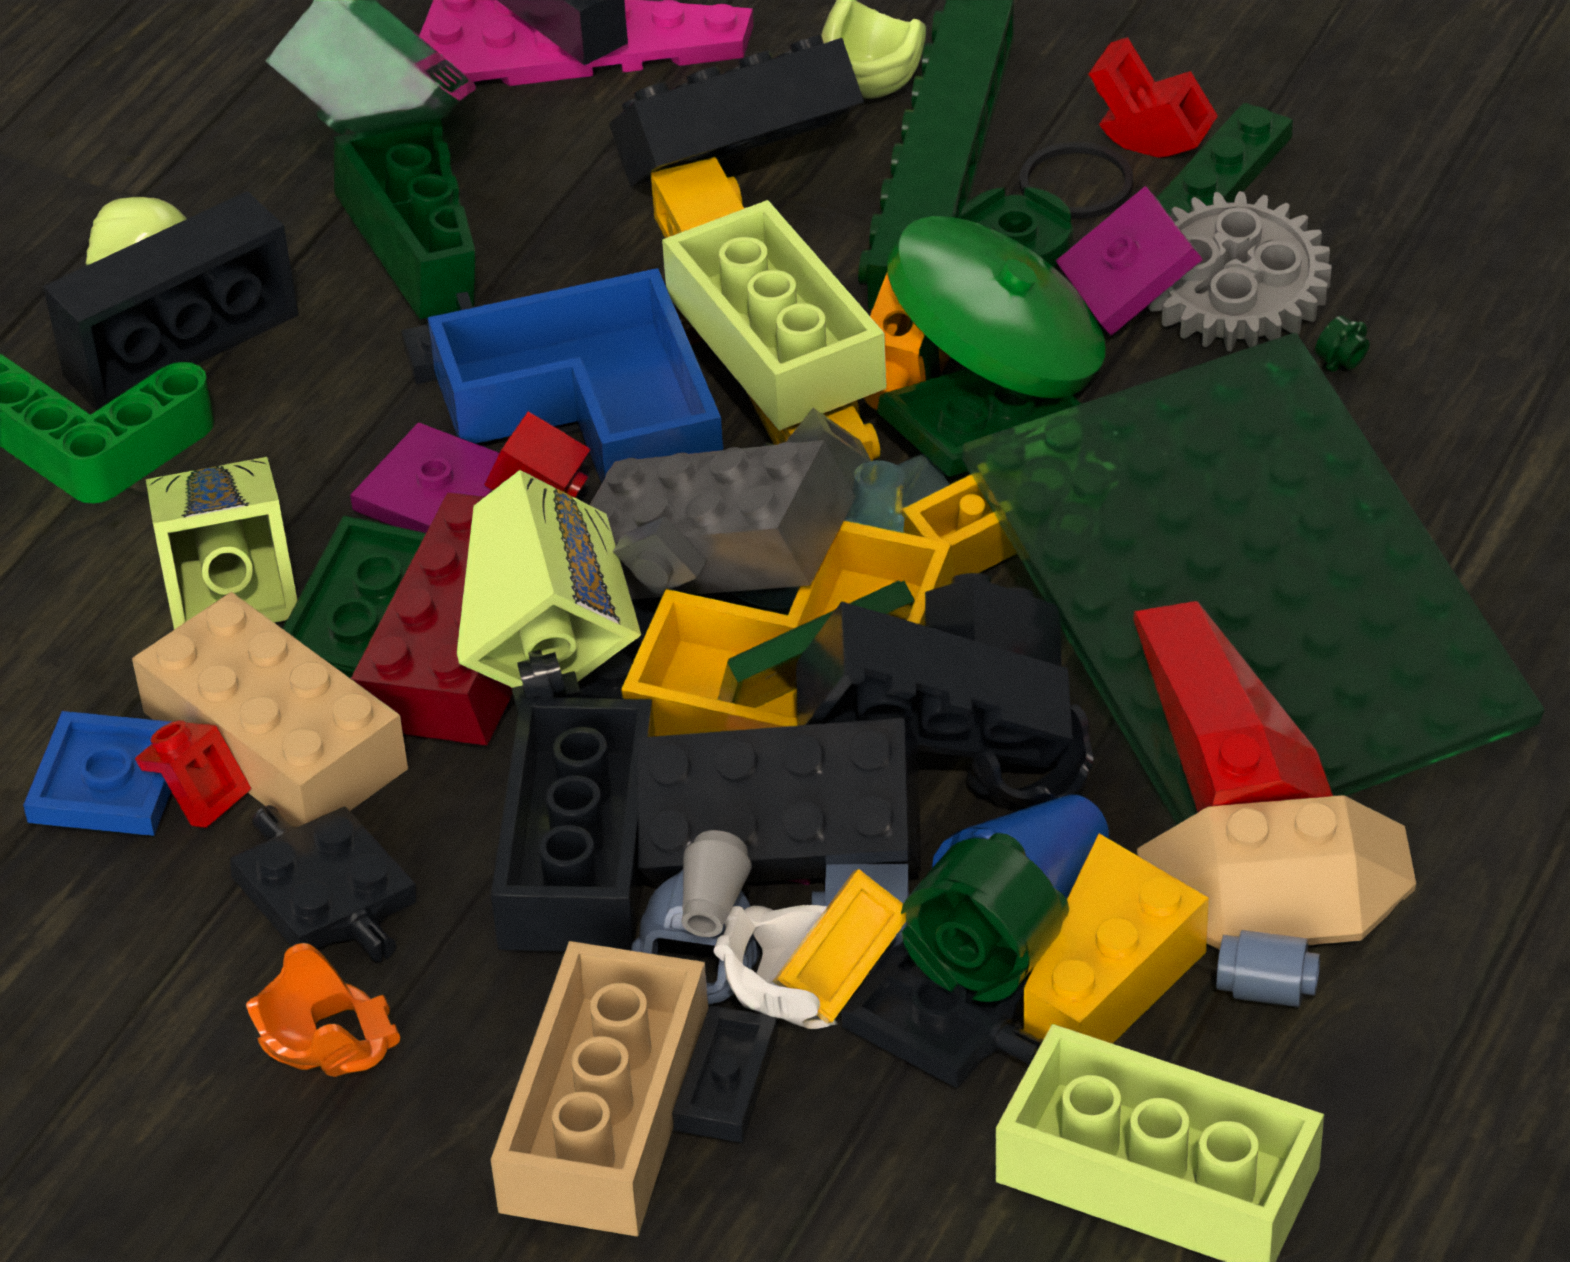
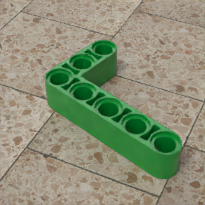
M0 354V447L83 503L95 504L114 498L205 437L212 430L215 423L205 371L194 363L178 362L169 364L90 415Z

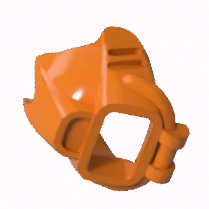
M307 943L296 944L290 947L284 954L281 973L257 996L250 998L246 1003L248 1013L261 1036L257 1038L261 1048L270 1057L299 1070H308L321 1066L326 1075L333 1077L365 1071L378 1064L385 1056L387 1049L396 1046L400 1042L398 1029L395 1024H390L387 1016L390 1008L386 997L380 995L370 999L362 990L345 983L330 962L315 947ZM345 1010H354L366 1040L359 1041L340 1025L328 1024L317 1029L316 1023L321 1019Z

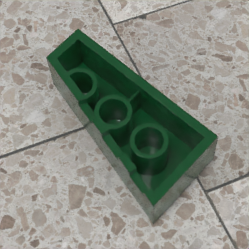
M440 115L334 137V194L419 319L457 311L455 294L460 292H468L474 307L475 247L464 206L460 205L456 176L452 175L450 153L447 142L444 143L443 127Z

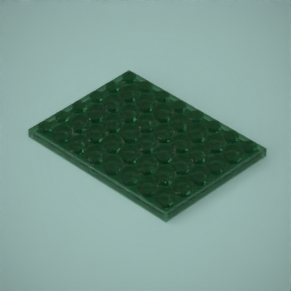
M1296 332L964 443L962 454L964 464L970 474H972L977 486L997 517L1044 600L1057 606L1061 629L1177 825L1197 814L1198 811L1133 620L1135 611L1198 601L1317 750L1333 796H1347L1540 724L1545 709Z

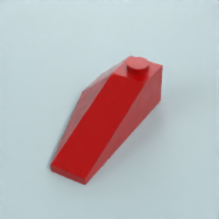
M1198 601L1134 612L1133 620L1198 812L1210 806L1333 796L1317 750Z

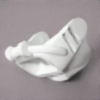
M800 905L779 910H772L764 906H751L745 910L740 906L732 907L727 920L724 922L726 926L724 935L718 937L714 953L719 959L724 961L726 979L744 1008L763 1015L782 1018L808 1029H819L838 1024L835 1019L832 1023L827 1024L816 1016L820 1007V1001L813 993L801 989L780 987L772 982L827 906ZM752 934L763 952L757 973L743 965L745 948Z

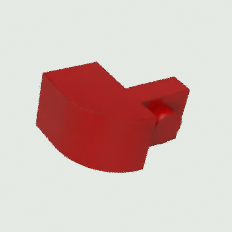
M1128 37L1111 42L1088 73L1098 94L1110 108L1099 125L1107 136L1124 149L1157 158L1195 149L1218 117L1191 71L1155 82Z

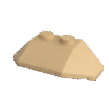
M1344 795L1210 806L1137 848V856L1209 898L1207 944L1219 950L1223 935L1240 937L1241 930L1308 938V945L1361 941L1392 912L1402 899L1405 900L1412 894L1416 887L1405 826Z

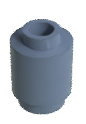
M1241 930L1240 937L1223 935L1217 969V990L1233 992V999L1300 1008L1303 994L1316 995L1320 954L1308 952V938Z

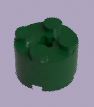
M996 833L989 839L972 838L962 840L946 851L903 903L901 914L906 912L907 926L902 930L901 934L911 958L935 983L951 992L959 984L965 988L977 991L972 998L973 1000L993 1002L1011 995L1055 941L1061 931L1062 922L1068 916L1069 905L1065 896L1054 888L1044 872L1032 860L1026 857L1023 846L1015 838L1008 834Z

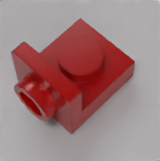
M183 720L171 722L157 730L150 739L152 744L135 758L141 771L162 774L191 826L207 828L252 789L216 725L188 723Z

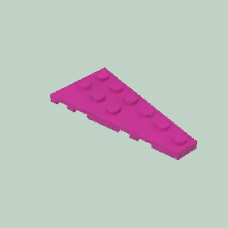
M433 0L401 79L403 99L421 97L422 87L451 84L452 93L472 91V83L481 80L500 78L508 86L589 77L593 76L592 67L621 64L622 72L643 70L642 62L670 58L672 62L681 66L744 58L753 29V8L732 7L727 4H687L674 0H625L628 44L587 65H583L497 0Z

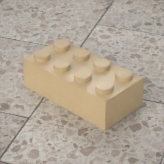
M233 592L228 593L132 658L143 712L153 720L170 722L183 720L188 723L216 725L252 788L248 793L263 805H273L276 807L280 815L293 827L304 825L344 806L351 811L408 770L400 715Z
M569 941L491 1157L498 1213L639 1236L674 1127L672 1112L708 1011L705 962Z

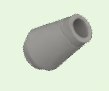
M718 830L702 832L695 838L694 843L690 844L684 851L683 915L681 922L683 927L694 935L713 937L721 933L724 922L727 920L751 871V861L747 856V846L740 838L731 833Z

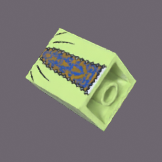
M267 457L146 479L152 521L174 630L230 592H233L272 622L288 619L298 600L279 499Z
M521 470L501 483L499 487L474 505L457 647L459 664L515 688L523 685L517 662L529 659V652L541 649L543 655L556 652L561 673L565 674L575 671L577 681H580L641 636L620 559L613 553L616 545L606 513Z

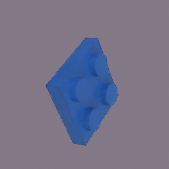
M62 711L23 804L27 822L154 836L171 790L161 773L141 771L135 758L152 744L150 741L152 735L161 727L171 722Z

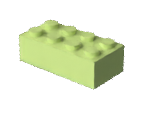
M768 200L662 239L666 288L672 302L779 431L802 422L812 408L823 414L886 389L885 333Z
M1052 1024L996 1126V1182L1225 1262H1276L1320 1168L1324 1114Z

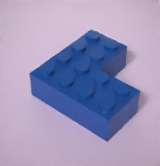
M658 268L428 317L435 374L457 437L476 444L511 436L528 411L552 426L578 421L586 445L591 449L589 453L601 484L615 461L627 458L644 459L672 456L677 453L693 454L723 450L721 416Z

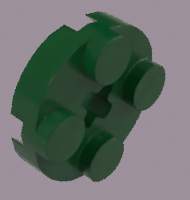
M1005 187L991 189L972 198L965 204L960 214V219L984 225L1012 238L1036 253L1053 267L1058 265L1056 260L1073 247V228L1068 206L1057 196L1038 188L1024 187V196H1005Z

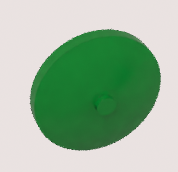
M930 216L909 224L892 247L888 255L887 272L893 292L899 303L917 327L933 343L974 373L1019 393L1043 398H1062L1083 390L1103 364L1106 347L1102 329L1097 318L1078 291L1053 266L1012 238L989 227L965 219Z

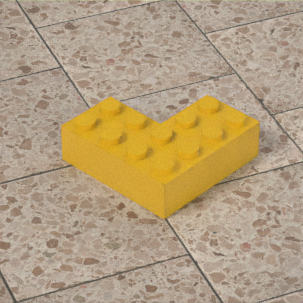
M843 521L811 585L800 586L788 615L666 589L621 689L623 699H652L655 736L798 726L797 689L757 708L718 700L728 659L835 610L841 601L851 603L898 580L900 582L905 581L915 599L907 621L926 626L925 592L951 584V579L954 577L951 543Z

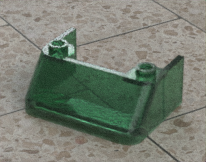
M314 0L266 60L269 65L320 106V109L316 112L317 116L341 135L347 129L359 134L446 118L464 106L478 89L473 81L377 0Z

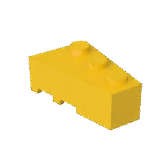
M1099 833L1067 898L1069 913L1062 922L1061 931L1034 966L1024 987V1031L1039 1039H1044L1051 1025L1055 1024L1113 1044L1206 953L1209 898Z

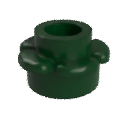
M1341 315L1334 318L1324 328L1317 340L1315 354L1328 363L1326 366L1328 371L1335 372L1341 366L1351 370L1363 360L1370 345L1369 340L1365 338L1367 334L1366 324L1362 321H1351Z

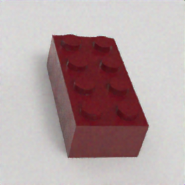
M447 492L351 677V680L400 715L403 734L487 746L513 694L512 687L459 664L457 657L473 507L485 496Z

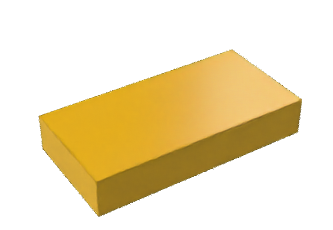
M860 869L853 871L772 982L780 987L806 990L816 995L820 1001V1007L816 1016L827 1024L832 1023L906 922V912L901 914L903 903Z

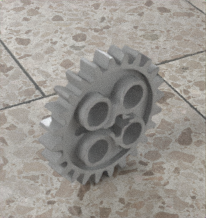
M1241 191L1236 195L1234 203H1226L1224 197L1219 192L1214 193L1213 205L1206 206L1201 200L1194 197L1191 199L1190 213L1178 207H1173L1171 209V218L1203 260L1152 301L1148 308L1150 311L1162 310V325L1165 327L1180 321V337L1183 339L1191 336L1196 331L1202 333V346L1208 347L1216 337L1224 338V345L1227 351H1232L1237 339H1245L1251 350H1257L1258 337L1264 335L1277 345L1280 344L1282 328L1295 335L1300 334L1302 319L1314 322L1317 315V306L1326 304L1327 289L1330 287L1332 265L1329 264L1330 249L1327 246H1321V230L1307 231L1308 216L1301 215L1291 220L1289 219L1290 204L1284 203L1275 210L1268 209V196L1263 195L1257 200L1255 205L1247 204L1246 196Z

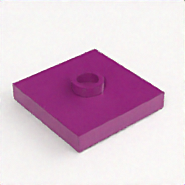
M1144 186L1058 258L1056 262L1099 323L1112 335L1203 259L1154 194Z
M418 422L350 494L352 510L392 526L426 533L447 492L486 497L493 491L484 486L499 453Z

